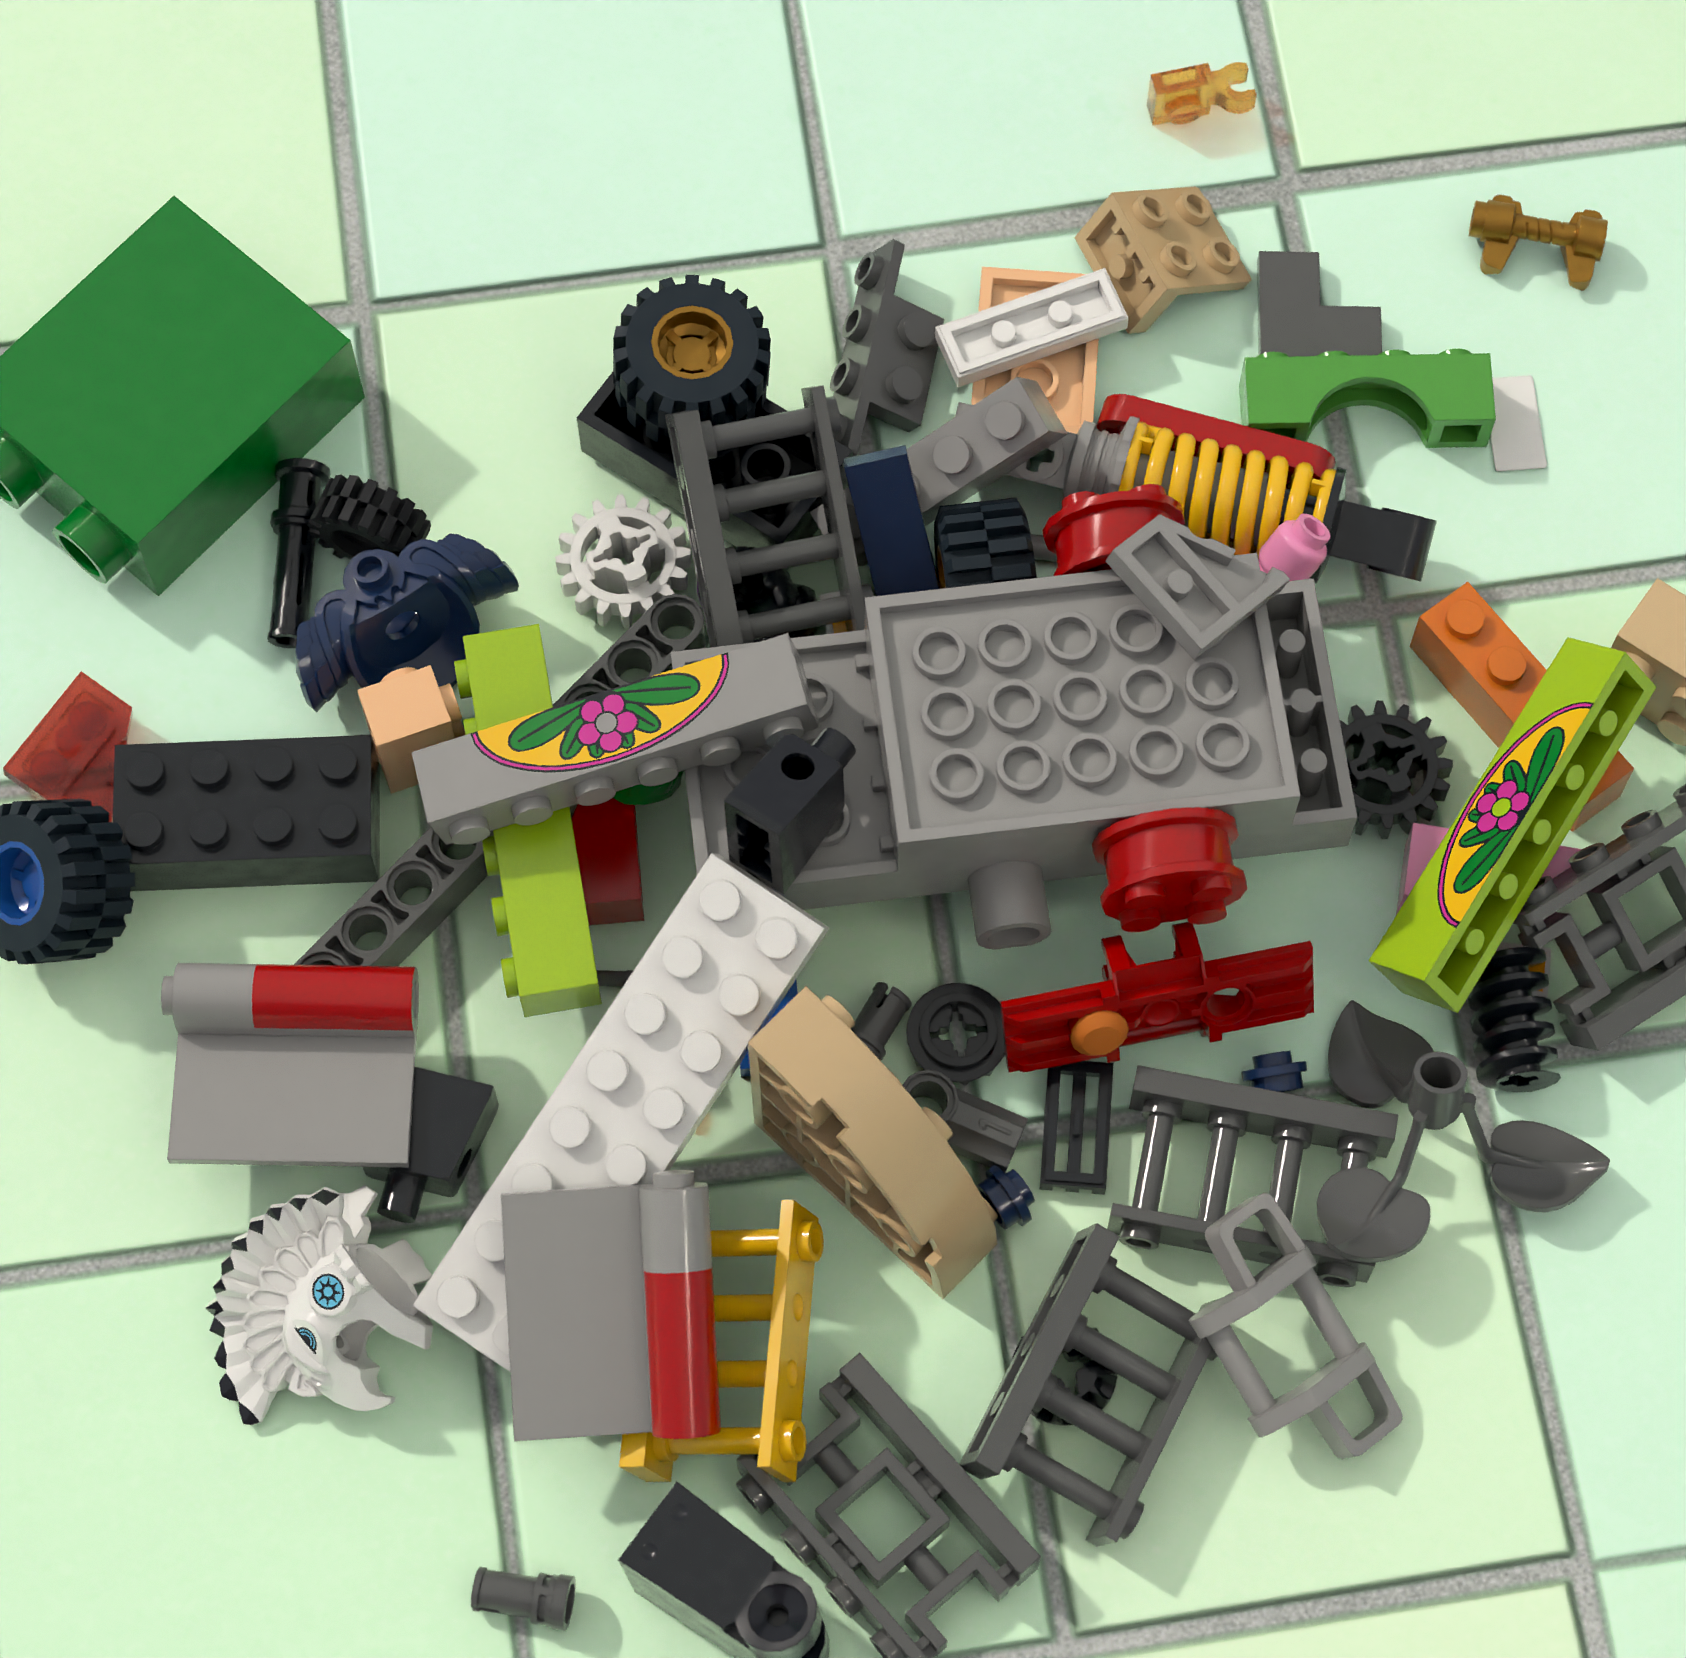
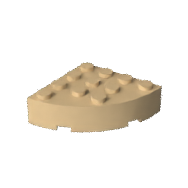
M805 986L748 1042L754 1123L937 1295L944 1299L997 1245L994 1221L998 1218V1215L993 1207L982 1197L970 1174L947 1141L953 1136V1133L946 1122L930 1108L923 1107L921 1109L897 1077L886 1068L851 1030L855 1025V1021L836 999L826 995L820 1000Z

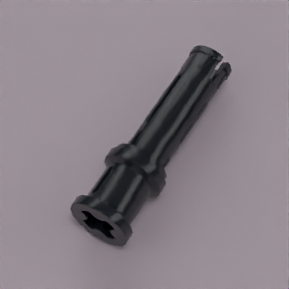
M307 458L284 459L275 465V478L280 482L278 509L271 513L270 518L273 532L278 535L273 580L270 630L267 640L277 647L291 649L296 648L299 624L309 620L316 539L318 538L312 537L310 534L308 522L323 493V486L327 484L331 476L328 466Z

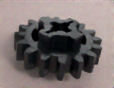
M1377 700L1372 715L1368 716L1365 715L1358 705H1354L1350 708L1347 718L1348 725L1340 720L1345 750L1351 744L1354 747V760L1348 762V769L1357 813L1355 834L1361 836L1369 824L1377 825L1381 839H1388L1393 824H1399L1401 829L1409 835L1413 823H1417V815L1430 822L1438 809L1435 801H1445L1450 784L1443 779L1450 776L1453 760L1439 757L1444 752L1447 740L1445 736L1429 739L1427 733L1432 721L1429 717L1420 719L1416 724L1408 720V705L1403 704L1398 709L1396 715H1389L1383 700ZM1376 764L1378 768L1373 770L1371 766ZM1423 769V785L1412 795L1410 792L1412 787L1410 780L1416 777L1417 771ZM1392 770L1393 774L1388 775L1386 771Z

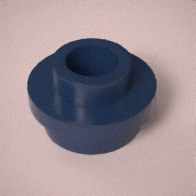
M1291 1050L1253 1056L1254 1069L1241 1072L1243 1082L1250 1081L1251 1087L1287 1092L1304 1088L1301 1072L1308 1070L1306 1061H1292Z
M996 1165L986 1171L987 1179L976 1185L982 1197L996 1211L998 1218L995 1221L1004 1230L1016 1222L1021 1226L1030 1222L1032 1216L1028 1206L1033 1204L1035 1199L1023 1178L1014 1169L1006 1174Z

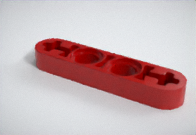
M1112 394L1107 396L1097 422V429L1099 431L1105 430L1111 434H1120L1130 416L1138 417L1141 422L1154 427L1169 428L1174 432L1172 451L1180 434H1192L1196 440L1194 456L1197 455L1199 446L1204 439H1214L1219 445L1217 462L1220 461L1222 452L1227 445H1238L1242 450L1240 468H1242L1247 454L1252 450H1258L1264 454L1266 460L1264 472H1266L1268 464L1274 456L1285 457L1289 464L1286 487L1294 469L1301 462H1307L1313 466L1312 480H1319L1325 470L1334 469L1336 464L1335 457L1318 445L1133 395Z

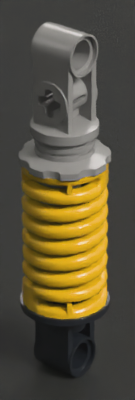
M959 402L955 417L973 405ZM1130 416L1120 434H1111L1105 430L1099 431L1097 423L1084 421L1077 434L1067 432L1066 436L1047 447V449L1054 452L1052 463L1042 462L1038 472L1030 470L1031 460H1027L1006 474L1063 489V499L1070 494L1083 491L1095 492L1100 495L1115 491H1129L1132 488L1145 484L1161 485L1165 488L1166 495L1181 503L1185 519L1184 526L1188 527L1195 536L1202 539H1214L1231 548L1233 547V549H1236L1234 555L1257 553L1258 559L1261 547L1279 525L1287 520H1296L1301 514L1312 515L1327 527L1331 536L1325 544L1327 547L1326 559L1310 577V579L1314 578L1315 584L1318 583L1330 556L1365 564L1368 569L1421 582L1437 523L1436 520L1384 507L1380 510L1344 501L1346 493V469L1337 467V470L1327 469L1319 480H1312L1313 466L1310 463L1301 462L1294 469L1286 487L1289 464L1285 457L1274 456L1270 460L1266 472H1264L1266 461L1264 454L1261 451L1252 450L1247 454L1243 466L1240 468L1242 450L1238 445H1227L1222 452L1220 461L1217 462L1218 443L1214 439H1204L1199 446L1197 455L1194 456L1196 440L1189 433H1182L1178 436L1172 451L1174 432L1171 429L1148 425L1145 422H1141L1140 418Z

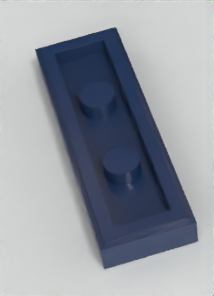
M906 445L845 458L844 469L876 596L940 589Z

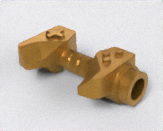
M1499 194L1494 196L1492 200H1487V202L1475 200L1468 236L1480 238V241L1484 242L1480 261V269L1484 274L1501 273L1519 239L1558 245L1566 265L1569 285L1583 291L1590 284L1595 261L1600 262L1608 220L1603 219L1598 211L1588 209L1583 212H1575L1569 223L1522 214L1520 202L1513 201L1510 196Z

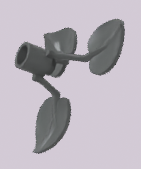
M1351 1000L1342 1011L1332 1032L1328 1050V1072L1333 1086L1347 1100L1365 1108L1381 1107L1396 1097L1401 1103H1408V1109L1413 1116V1122L1396 1173L1391 1182L1376 1170L1356 1167L1335 1173L1323 1184L1317 1199V1219L1329 1249L1334 1250L1339 1256L1359 1262H1384L1405 1255L1422 1241L1430 1223V1205L1420 1194L1403 1189L1402 1187L1407 1180L1424 1129H1443L1456 1121L1460 1113H1463L1480 1159L1485 1163L1495 1164L1491 1173L1492 1187L1501 1198L1515 1207L1532 1212L1559 1210L1577 1200L1607 1172L1610 1159L1595 1147L1562 1130L1534 1121L1519 1120L1498 1125L1491 1135L1490 1148L1475 1111L1476 1096L1472 1093H1465L1468 1073L1460 1059L1449 1053L1434 1052L1431 1045L1415 1031L1370 1012L1354 1000Z

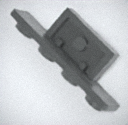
M892 239L874 252H868L856 269L854 282L858 286L854 307L847 315L842 329V335L846 338L842 359L836 366L830 381V389L834 392L833 396L838 404L842 427L841 434L833 435L836 441L853 450V457L857 456L867 414L908 433L921 426L939 347L935 338V327L944 324V318L894 295L905 248L904 243Z

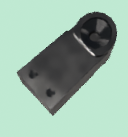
M677 1481L618 1559L634 1592L734 1658H829L830 1639L812 1587L801 1576L790 1573L777 1563L774 1556Z

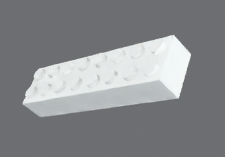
M711 853L412 1306L510 1372L501 1194L653 1184V1173L669 1171L748 1053V1042L767 1024L830 927L722 855Z

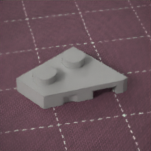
M1160 514L1113 549L1106 559L1108 565L1193 659H1196L1278 594L1290 580L1283 571L1274 567L1268 573H1265L1233 558L1236 549L1214 539L1199 538L1188 527Z

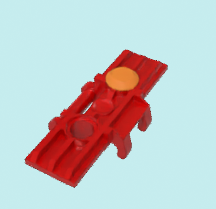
M1184 922L1172 925L1176 951H1173V958L1136 965L1127 952L1121 935L1102 938L1101 946L1107 963L1101 967L1104 981L1001 1001L1008 1072L1021 1071L1025 1073L1100 1057H1106L1107 1063L1120 1061L1119 1047L1194 1032H1200L1202 1037H1208L1211 1043L1221 1041L1222 1033L1303 1018L1309 1013H1314L1313 946L1311 941L1204 961L1194 925ZM1226 988L1239 990L1235 996L1214 994Z

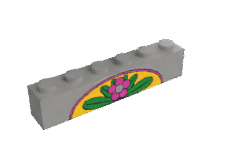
M786 633L411 753L428 824L446 845L451 843L468 845L486 839L492 830L514 823L518 825H533L543 822L552 816L553 811L575 804L592 806L604 803L612 799L616 791L635 785L657 786L675 779L678 776V772L702 764L706 766H721L731 763L741 756V752L766 744L774 746L786 734H794L802 738L805 732L820 728L801 657L789 634Z

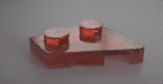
M81 671L3 767L4 775L38 800H89L92 806H101L109 812V822H112L115 745H127L133 716L132 707Z

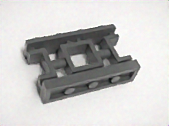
M1686 784L1673 793L1676 801L1659 812L1648 810L1632 817L1621 826L1623 835L1607 845L1596 843L1578 851L1568 860L1571 867L1553 879L1551 876L1541 877L1513 922L1521 932L1517 936L1523 946L1541 948L1555 939L1579 984L1553 1001L1558 1013H1562L1566 1017L1559 1024L1568 1041L1573 1046L1599 1051L1686 995V867L1675 847L1661 846L1686 830ZM1659 873L1683 919L1642 944L1618 898ZM1586 893L1602 924L1582 937L1571 914L1557 911ZM1615 947L1626 970L1638 971V973L1610 990L1595 959Z
M859 1352L839 1370L840 1376L832 1383L828 1382L819 1390L820 1401L834 1415L836 1420L806 1445L805 1455L797 1463L796 1480L817 1463L838 1487L836 1492L815 1509L816 1519L829 1532V1535L824 1538L772 1477L757 1467L758 1455H740L736 1459L738 1472L742 1476L736 1483V1486L759 1514L762 1515L770 1508L787 1529L780 1534V1537L803 1565L807 1566L815 1560L829 1576L831 1581L824 1587L839 1608L850 1618L860 1612L874 1628L876 1633L869 1639L883 1658H933L934 1656L937 1657L947 1648L948 1642L928 1619L935 1611L974 1577L999 1602L1008 1594L1011 1588L1015 1585L1018 1587L1038 1570L1041 1556ZM852 1398L910 1464L905 1468L895 1455L886 1448L860 1471L837 1446L860 1426V1416L847 1402L848 1399ZM886 1475L926 1522L879 1562L839 1517V1514ZM785 1482V1483H786L788 1486H790V1485H792L794 1482ZM939 1498L1000 1566L997 1571L977 1550L949 1574L926 1548L950 1525V1518L936 1503ZM906 1565L928 1590L929 1593L905 1613V1621L920 1637L916 1642L910 1638L854 1573L860 1568L878 1589Z

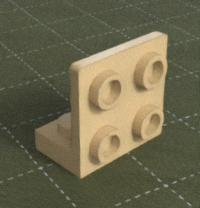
M1197 187L1112 192L1074 237L1093 272L1103 268L1106 269L1129 318L1126 329L1128 334L1146 332L1178 295L1244 289L1251 281V277L1243 265L1237 249L1231 244L1214 215L1210 202Z

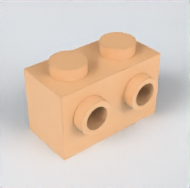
M431 665L418 670L412 667L397 669L387 674L381 682L357 690L369 733L372 736L375 750L391 794L419 785L411 752L465 735L461 722V712L451 684L438 687Z

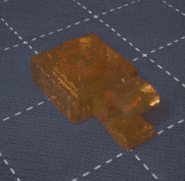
M1234 62L1215 71L1210 70L1209 63L1151 74L1147 109L1152 126L1169 122L1178 125L1190 123L1200 116L1210 114L1211 105H1218L1227 112L1235 114L1246 113L1255 107L1257 96L1255 89L1238 92L1230 87L1233 84H1241L1247 81L1249 70L1247 63Z

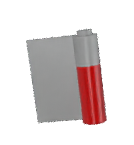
M178 963L174 976H164L161 988L163 1015H173L174 1025L178 1032L167 1155L169 1164L409 1167L419 1010V980L416 967Z
M672 1170L653 1173V1184L502 1193L501 1208L514 1442L652 1432L653 1436L663 1439H691L720 1433L721 1417L708 1184L694 1182V1171Z

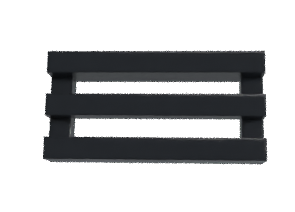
M1080 1061L1047 1068L1039 1190L1052 1191L1053 1187L1066 1188V1192L1079 1193V1189L1092 1190V1194L1105 1195L1114 1063ZM1061 1074L1073 1075L1067 1172L1055 1171ZM1086 1076L1099 1077L1093 1174L1080 1173Z

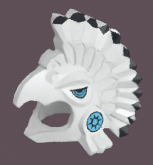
M364 1185L350 1193H338L324 1187L311 1195L297 1194L286 1203L272 1204L265 1215L251 1218L247 1233L234 1238L231 1242L232 1252L221 1263L222 1277L212 1287L216 1293V1298L210 1301L205 1309L214 1316L209 1331L224 1338L214 1358L219 1367L226 1369L225 1374L219 1381L221 1396L231 1401H239V1413L243 1424L255 1425L263 1422L277 1391L285 1390L288 1385V1390L302 1397L325 1395L333 1402L355 1411L376 1410L393 1404L396 1396L385 1395L379 1390L377 1376L380 1366L368 1358L366 1352L369 1334L377 1326H380L391 1335L408 1341L424 1350L430 1349L433 1324L427 1315L412 1305L418 1297L414 1285L428 1282L432 1274L425 1267L423 1257L413 1251L408 1241L404 1239L383 1249L374 1244H367L371 1224L369 1217L365 1215L378 1194L368 1186Z

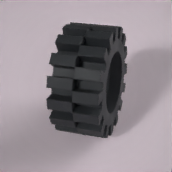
M340 474L335 475L334 479L330 478L308 522V527H310L309 532L312 537L319 538L318 543L323 548H333V555L340 559L347 557L351 560L363 551L375 549L389 551L399 557L401 551L407 545L427 538L431 522L426 520L427 515L423 510L413 509L416 503L412 500L397 497L398 491L388 487L387 491L381 489L378 482L371 479L363 483L359 476L349 475L347 479Z

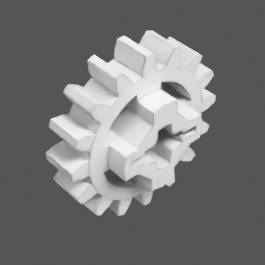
M618 494L615 500V508L606 510L604 505L597 499L592 501L593 517L587 519L578 513L571 517L573 530L576 534L560 533L559 544L563 554L555 556L557 574L564 576L560 579L564 597L577 595L575 598L577 613L583 615L594 607L597 609L598 625L604 627L609 622L611 616L616 615L620 616L623 628L629 629L633 622V615L640 613L643 615L662 597L675 594L672 589L687 590L689 585L688 573L684 569L692 567L691 552L689 548L683 547L687 544L684 527L670 528L672 525L670 510L665 508L655 515L650 514L649 498L642 497L637 503L636 508L627 507L624 495ZM598 539L596 548L587 552L592 543ZM624 558L627 565H623L620 559ZM665 561L663 569H661V562ZM662 570L656 580L650 584L651 574Z

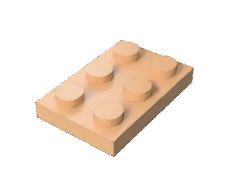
M982 267L978 312L1086 274ZM1099 338L973 382L971 405L978 403L1016 377L1035 380L1038 382L1065 430L1077 434L1084 421L1093 422Z

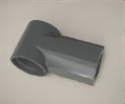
M917 1071L906 1079L902 1086L913 1099L923 1096L932 1098L942 1108V1114L939 1116L946 1122L953 1133V1136L947 1142L955 1153L989 1168L996 1165L1006 1173L1028 1118L956 1088L950 1078L938 1071Z

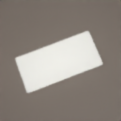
M1526 375L1492 378L1496 421L1490 439L1495 470L1511 471L1546 468L1547 462L1533 377Z

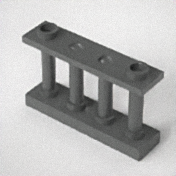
M824 385L801 388L804 408L726 424L712 426L710 420L701 422L699 410H688L665 415L710 647L754 643L755 639L843 621L846 623L847 632L864 630L865 598L874 597L870 584L861 585L833 435L841 434L840 412L835 397H826ZM810 434L816 471L724 489L722 483L713 485L708 460L717 458V451ZM819 496L822 497L828 534L736 552L734 546L725 548L721 523L729 521V514ZM829 559L834 560L840 596L748 615L746 609L737 611L733 585L741 584L742 577Z
M1138 1065L1129 1109L1141 1111L1142 1117L1147 1120L1133 1203L1132 1206L1112 1203L1107 1229L1120 1235L1119 1241L1134 1248L1157 1249L1159 1243L1212 1253L1205 1238V1231L1210 1225L1225 1215L1238 1137L1244 1136L1246 1132L1272 1136V1142L1277 1145L1269 1194L1275 1199L1291 1223L1303 1149L1310 1148L1311 1144L1337 1149L1336 1153L1342 1157L1340 1171L1356 1167L1368 1168V1162L1374 1161L1376 1156L1387 1158L1395 1140L1399 1115ZM1181 1119L1207 1124L1206 1128L1212 1132L1197 1219L1158 1211L1173 1125L1181 1122ZM1242 1227L1234 1229L1233 1239L1244 1260L1271 1264L1282 1256V1253L1264 1227L1263 1231ZM1302 1239L1317 1261L1313 1269L1322 1283L1336 1287H1354L1356 1281L1368 1282L1376 1262L1368 1263L1350 1260L1339 1256L1334 1250H1330L1328 1244Z
M1098 1223L1077 1232L959 1463L966 1472L980 1480L999 1475L1002 1469L1009 1472L1012 1468H1015L1093 1513L1097 1517L1085 1540L1096 1547L1117 1543L1119 1537L1126 1539L1136 1527L1144 1509V1504L1138 1501L1146 1482L1207 1359L1213 1361L1217 1357L1206 1337L1199 1339L1188 1321L1196 1314L1195 1312L1116 1267L1117 1259L1110 1255L1120 1236ZM1104 1290L1185 1338L1169 1372L1087 1326L1088 1318L1082 1315L1081 1312L1092 1292L1099 1294ZM1219 1299L1201 1305L1199 1311ZM1072 1349H1075L1156 1396L1139 1431L1057 1384L1058 1377L1051 1372L1062 1350L1069 1353ZM1042 1408H1045L1127 1456L1110 1491L1026 1444L1028 1436L1021 1433L1032 1409L1039 1412Z

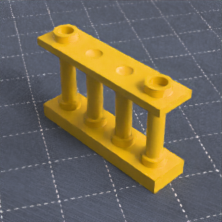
M781 1200L779 1229L711 1230L712 1257L776 1256L773 1294L714 1295L716 1322L770 1321L767 1360L718 1361L719 1388H764L761 1427H721V1432L718 1434L691 1439L657 1438L652 1435V1432L622 1434L619 1467L646 1482H671L673 1462L678 1459L679 1455H758V1468L782 1482H796L797 1463L803 1459L806 1451V1431L801 1417L815 1262L819 1261L822 1256L824 1238L818 1217L795 1200Z

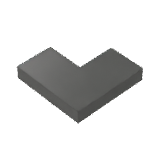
M1259 251L1257 258L1258 355L1266 352H1282L1289 357L1317 356L1327 351H1343L1350 356L1378 355L1382 353L1381 307L1320 305L1319 252Z

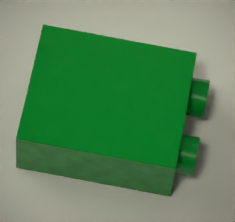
M173 196L0 356V498L11 507L19 509L37 492L65 516L52 529L53 535L66 553L85 572L97 581L106 584L124 567L159 596L278 482L275 478V465L279 461L290 458H303L365 398L351 340L176 196Z

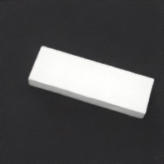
M1103 268L936 326L935 338L958 388L1127 329L1129 318L1106 269Z

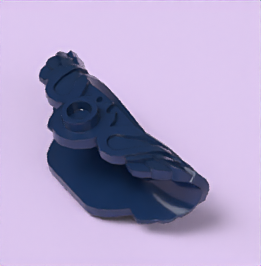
M452 533L445 536L442 540L439 539L437 542L428 539L412 542L401 551L399 557L392 552L381 549L366 550L357 554L344 569V589L325 594L316 604L315 616L310 617V620L298 626L295 649L296 673L301 682L300 688L306 703L317 713L327 701L329 702L335 696L339 689L348 684V679L352 676L358 685L364 688L381 682L390 672L406 667L418 670L431 665L438 687L449 683L453 687L457 683L454 661L466 659L463 636L480 633V623L474 606L486 600L497 599L504 594L518 591L519 583L513 570L493 550L485 548L476 540Z

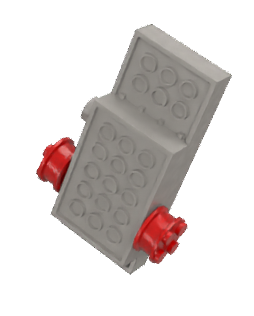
M1145 484L1132 488L1129 491H1115L1100 495L1095 492L1083 491L1065 497L1062 500V509L1048 519L1042 530L1047 549L1056 554L1058 568L1053 576L866 597L864 630L791 638L801 657L820 728L805 732L801 739L812 745L825 728H833L844 734L853 743L856 754L843 769L845 807L841 816L783 895L777 890H773L803 910L969 890L976 941L979 946L993 950L1030 946L1049 937L1052 931L1044 885L1045 881L1107 874L1108 886L1100 896L1101 906L1105 915L1120 921L1121 929L1126 932L1148 931L1158 927L1161 923L1185 919L1189 923L1197 925L1210 924L1224 919L1227 916L1226 907L1239 900L1248 889L1244 871L1234 866L1233 859L1348 846L1357 821L1314 578L1289 581L1278 594L1196 659H1193L1106 562L1113 549L1159 514L1184 525L1185 519L1181 503L1166 495L1165 488L1157 484ZM1257 553L1233 555V558L1260 570ZM758 642L671 652L672 669ZM766 744L741 752V756L738 759L725 765L706 766L702 764L684 770L697 874L711 853L720 854L729 860L724 800L773 746Z

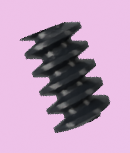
M1515 947L1496 951L1468 996L1469 1007L1475 1011L1470 1019L1471 1029L1478 1036L1473 1044L1475 1057L1482 1061L1476 1068V1076L1478 1082L1487 1088L1506 1092H1533L1554 1085L1561 1079L1559 1073L1543 1071L1540 1067L1558 1059L1556 1048L1538 1045V1041L1555 1034L1553 1023L1535 1021V1016L1548 1013L1552 1009L1551 999L1532 996V992L1544 989L1549 985L1547 974L1529 971V968L1540 965L1547 960L1545 950Z

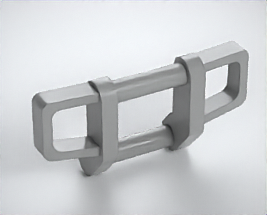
M1268 1193L1244 1200L1210 1225L1205 1231L1206 1241L1233 1292L1204 1307L1188 1321L1199 1339L1205 1337L1208 1339L1250 1409L1252 1415L1248 1417V1421L1259 1438L1267 1436L1307 1414L1337 1458L1347 1459L1364 1454L1399 1426L1403 1415L1365 1342L1358 1344L1314 1271L1313 1267L1317 1264V1261L1307 1244H1304L1275 1199ZM1252 1215L1259 1219L1282 1253L1281 1257L1254 1277L1233 1239L1234 1229ZM1292 1284L1335 1358L1295 1389L1274 1399L1230 1324L1257 1310ZM1354 1379H1357L1373 1409L1374 1420L1371 1425L1353 1438L1328 1403V1400Z

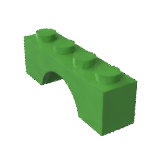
M1457 348L1445 350L1439 354H1410L1404 350H1388L1378 355L1350 356L1343 351H1327L1317 356L1289 357L1282 352H1266L1256 357H1244L1239 383L1241 425L1307 442L1314 428L1331 413L1346 407L1360 405L1379 407L1397 414L1414 428L1425 448L1487 447L1496 421L1490 353H1471L1466 349Z

